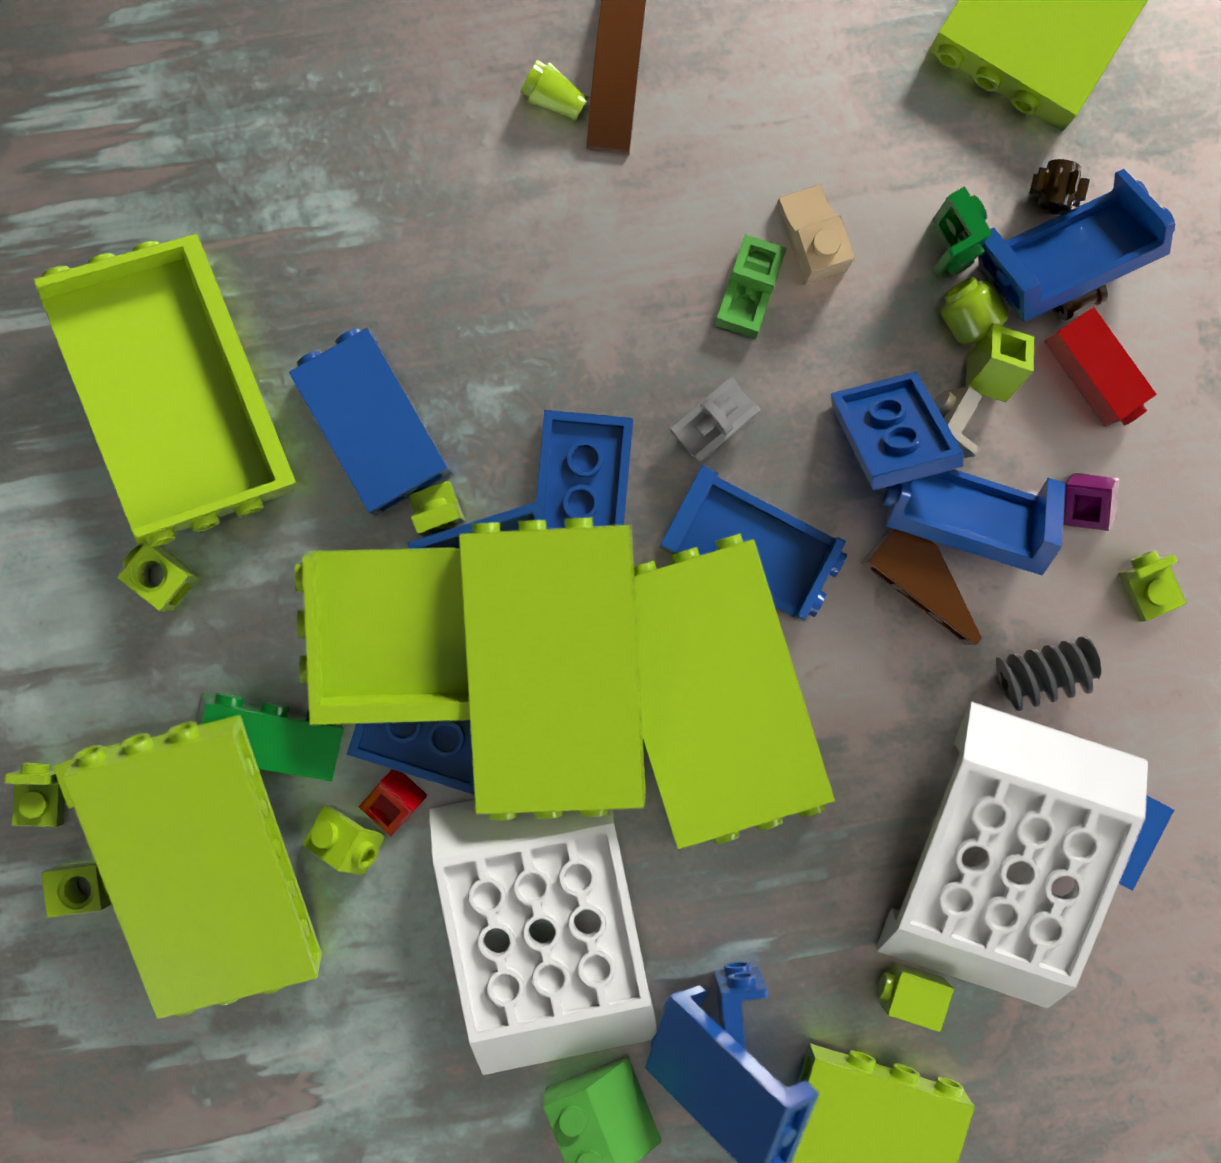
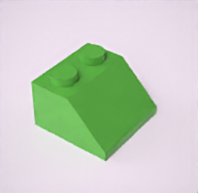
M629 1056L545 1089L543 1107L565 1163H637L662 1142Z

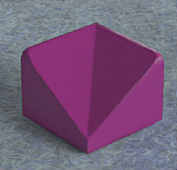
M1081 473L1072 474L1066 483L1063 525L1109 531L1116 517L1119 478Z

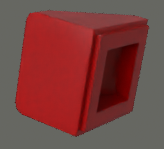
M392 769L359 805V808L391 837L426 799L427 795L403 772Z

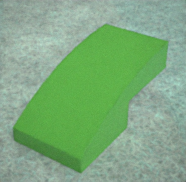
M747 234L744 235L714 326L756 339L787 248Z

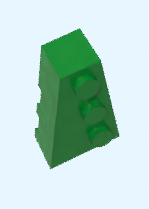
M202 693L195 722L196 725L240 715L258 769L333 781L344 731L342 725H310L309 709L306 715L289 712L290 706L280 703L262 701V705L243 702V697L232 694L216 693L215 696Z

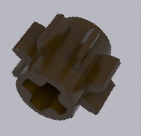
M1066 159L1050 160L1046 168L1039 167L1038 174H1033L1029 195L1039 197L1037 207L1043 212L1054 215L1069 214L1072 206L1079 207L1080 201L1086 200L1090 179L1080 178L1081 166L1074 161Z

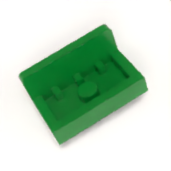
M965 186L948 195L932 219L949 247L932 268L936 277L946 271H949L952 277L975 263L974 259L985 252L982 246L993 234L985 221L987 219V212L983 203L976 195L970 196Z

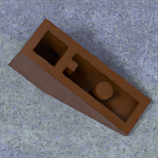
M889 527L861 564L965 645H977L982 637L939 547L928 539Z

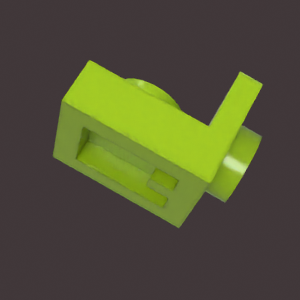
M444 481L409 496L415 514L411 519L417 534L422 537L466 522L452 484L449 481Z
M1157 550L1141 554L1130 560L1133 567L1119 573L1140 622L1149 621L1187 604L1171 568V565L1178 563L1175 554L1159 556Z
M21 763V770L5 774L4 783L14 784L12 826L58 827L64 825L65 799L55 772L50 771V763Z

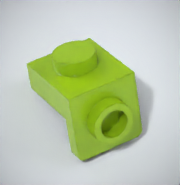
M323 805L302 845L337 871L364 875L377 859L378 850L385 836L378 831L363 828L335 807Z

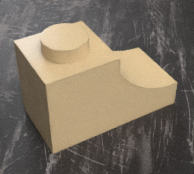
M819 184L779 197L777 204L804 285L846 272L855 256L841 215L836 216L833 212L822 185Z

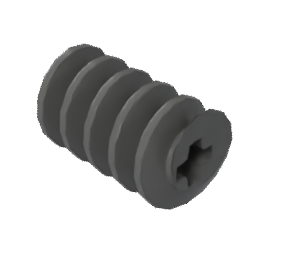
M1087 636L1078 637L1075 643L1071 640L1061 641L1058 648L1053 644L1045 645L1041 652L1036 649L1026 650L1023 657L1018 653H1012L1008 655L1006 662L1000 657L996 658V670L1005 697L1010 700L1016 711L1023 709L1024 696L1028 697L1034 707L1040 706V692H1045L1050 702H1057L1058 688L1062 687L1068 698H1073L1076 694V683L1080 684L1086 694L1092 693L1093 679H1100L1101 677L1100 657L1093 642Z

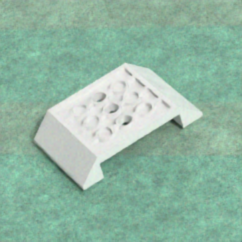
M970 701L954 741L955 746L960 752L956 766L901 910L891 908L876 949L877 952L1049 1008L1076 988L1145 820L1148 761L1144 758ZM980 846L986 850V857L982 863L977 866H967L962 863V854L969 847ZM1017 861L1028 862L1030 864V872L1026 878L1020 881H1012L1006 877L1007 869L1012 863ZM1061 876L1074 878L1075 884L1070 893L1063 896L1051 893V886L1057 878Z
M475 799L430 808L433 865L469 1044L482 1074L486 1075L652 1040L658 1028L614 823L613 809H608V814L600 817L581 816V810L562 811L563 815L558 818L539 819L535 817V812L517 813V817L514 819L496 821L490 820L489 814H476ZM586 909L596 912L601 920L600 927L595 932L589 934L580 932L574 924L575 916L580 911ZM545 919L554 925L556 934L552 940L540 943L531 937L529 927L535 920ZM494 928L504 930L510 938V946L502 952L491 951L484 941V936L489 930Z

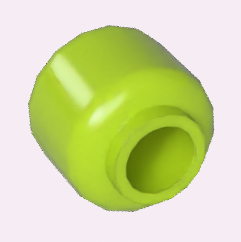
M971 277L958 283L944 294L946 301L942 305L941 316L955 339L961 344L978 343V341L986 336L993 323L1002 326L1008 318L1009 311L994 285L989 281H977L975 277Z

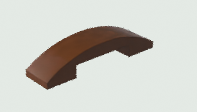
M601 0L588 119L587 150L630 154L647 0Z

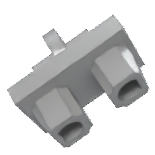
M731 376L674 424L670 431L699 464L758 414L761 409L745 394Z

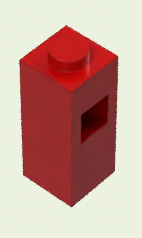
M1092 307L1044 341L1105 427L1121 421L1126 426L1148 411L1144 404L1156 396V392L1095 307Z

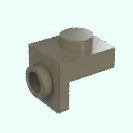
M971 386L944 391L934 400L962 449L963 458L975 457L980 449L962 434L982 398V395Z

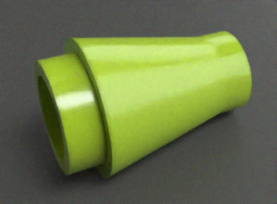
M539 60L533 65L520 90L522 94L529 97L527 102L563 114L575 121L589 98L581 93L550 62L545 65Z

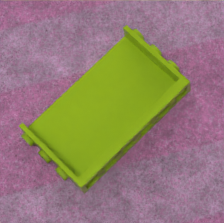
M958 0L938 32L929 51L936 54L937 59L945 66L953 69L959 68L974 77V81L981 88L992 92L997 91L1012 100L1013 106L1025 114H1035L1059 130L1064 131L1080 112L1148 0Z
M197 233L160 244L158 241H146L135 246L132 252L118 256L112 253L100 254L91 258L86 265L71 269L68 266L54 267L45 271L42 277L34 279L39 297L137 546L146 542L149 548L164 545L176 539L175 532L190 527L193 528L194 532L210 529L220 524L219 517L236 512L238 517L247 516L264 508L262 502L294 492L295 478Z
M593 517L565 519V528L552 529L546 528V520L518 521L519 530L500 531V522L472 524V533L459 534L476 814H489L490 820L502 821L514 819L517 817V813L535 812L536 818L551 819L561 817L563 815L562 811L581 810V816L600 817L607 815L608 809L644 808L646 788L632 524L593 526Z
M741 533L715 541L717 550L700 555L698 547L672 554L674 563L660 568H656L654 560L634 566L643 740L678 850L712 839L714 844L726 843L740 836L739 831L754 826L759 831L771 829L781 825L783 817L799 813L800 817L813 816L825 811V804L835 801L754 539L743 541Z
M460 548L307 551L302 557V564L295 565L294 577L296 592H304V610H298L297 634L298 638H306V655H301L299 659L300 683H308L310 725L470 720Z
M240 715L198 726L195 722H186L171 728L167 734L150 737L146 733L126 739L119 746L104 749L102 745L91 746L81 750L74 756L73 761L62 777L157 1019L172 1015L177 1017L186 1016L199 1008L215 1004L229 1005L243 997L258 993L272 994L286 986L317 979L322 952Z
M809 1043L798 1083L806 1080L819 1095L791 1163H958L975 1109L974 1104L963 1090L964 1087L961 1084L945 1077H937L936 1081L922 1078L918 1071L902 1064H893V1068L877 1064L875 1058L860 1051L851 1050L849 1055Z

